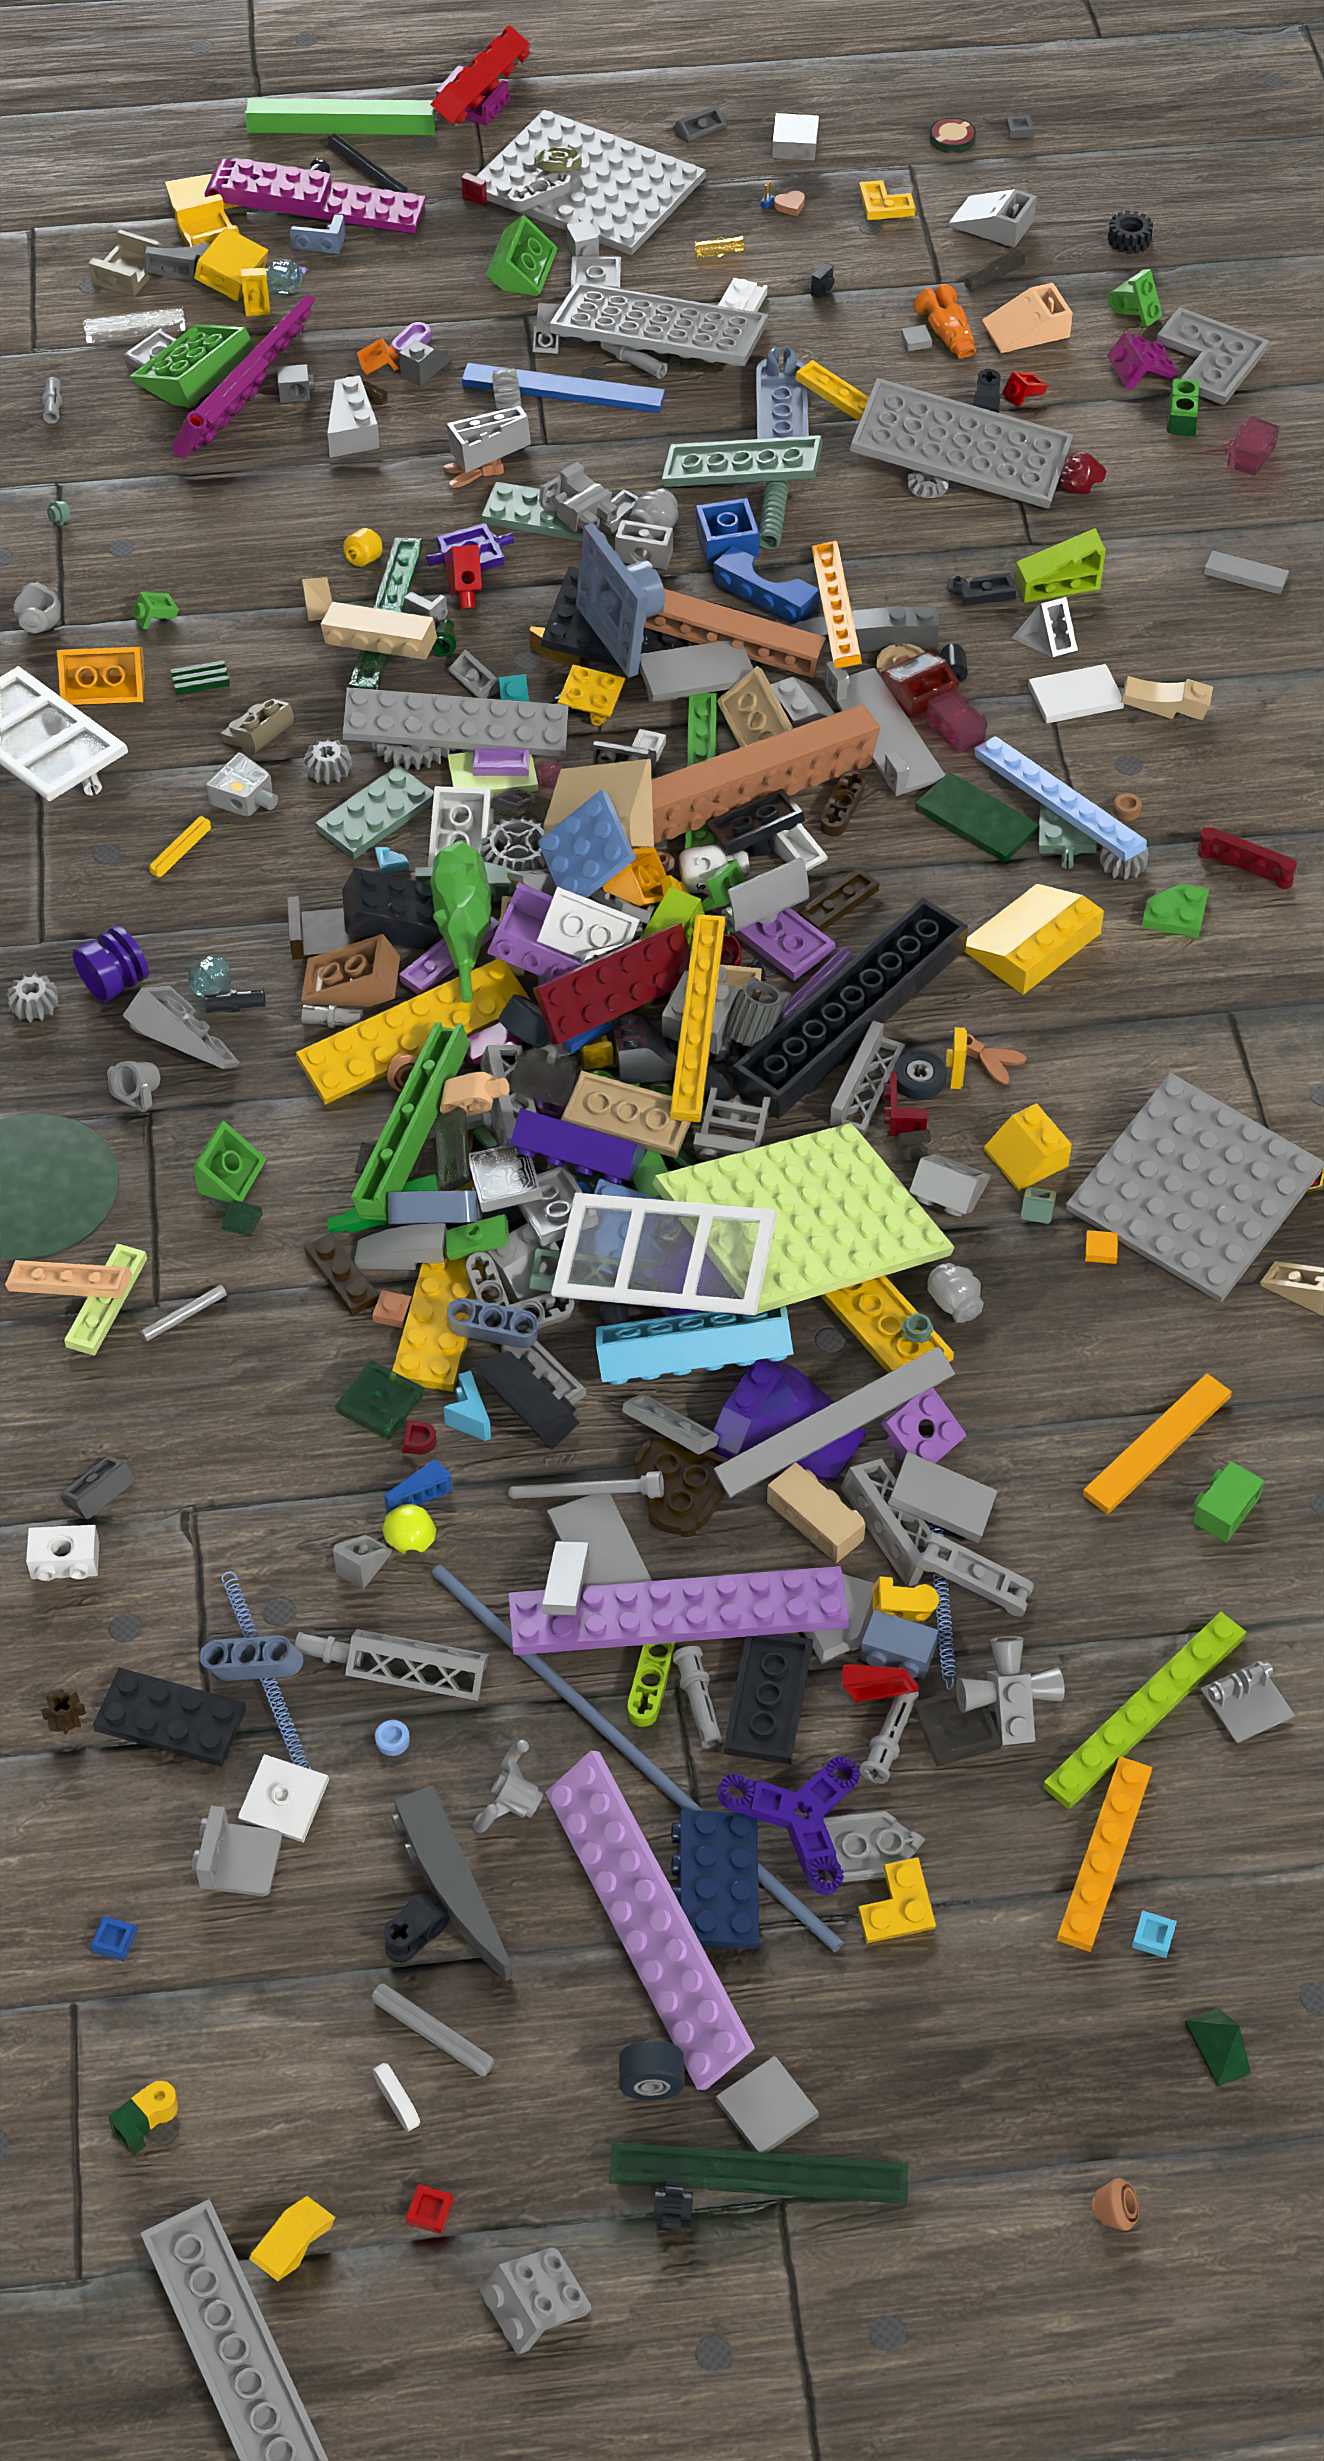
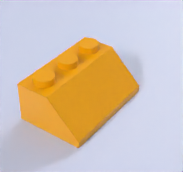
M143 647L57 650L60 697L71 705L144 702L145 671Z
M655 847L632 849L636 859L602 886L603 890L638 906L660 904L664 898L660 879L667 875Z

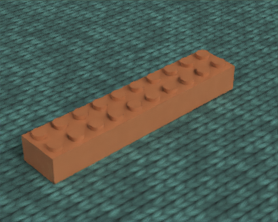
M864 704L652 779L654 844L666 839H673L690 830H698L706 825L707 821L781 788L788 795H793L805 788L818 786L827 780L840 778L846 771L866 768L872 763L881 728Z

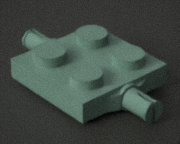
M1040 804L1039 853L1062 855L1061 865L1065 869H1067V860L1069 861V869L1074 866L1073 855L1096 853L1095 840L1045 805Z

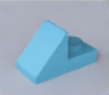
M471 1371L459 1374L460 1387L455 1388L458 1402L443 1408L445 1424L481 1440H490V1421Z

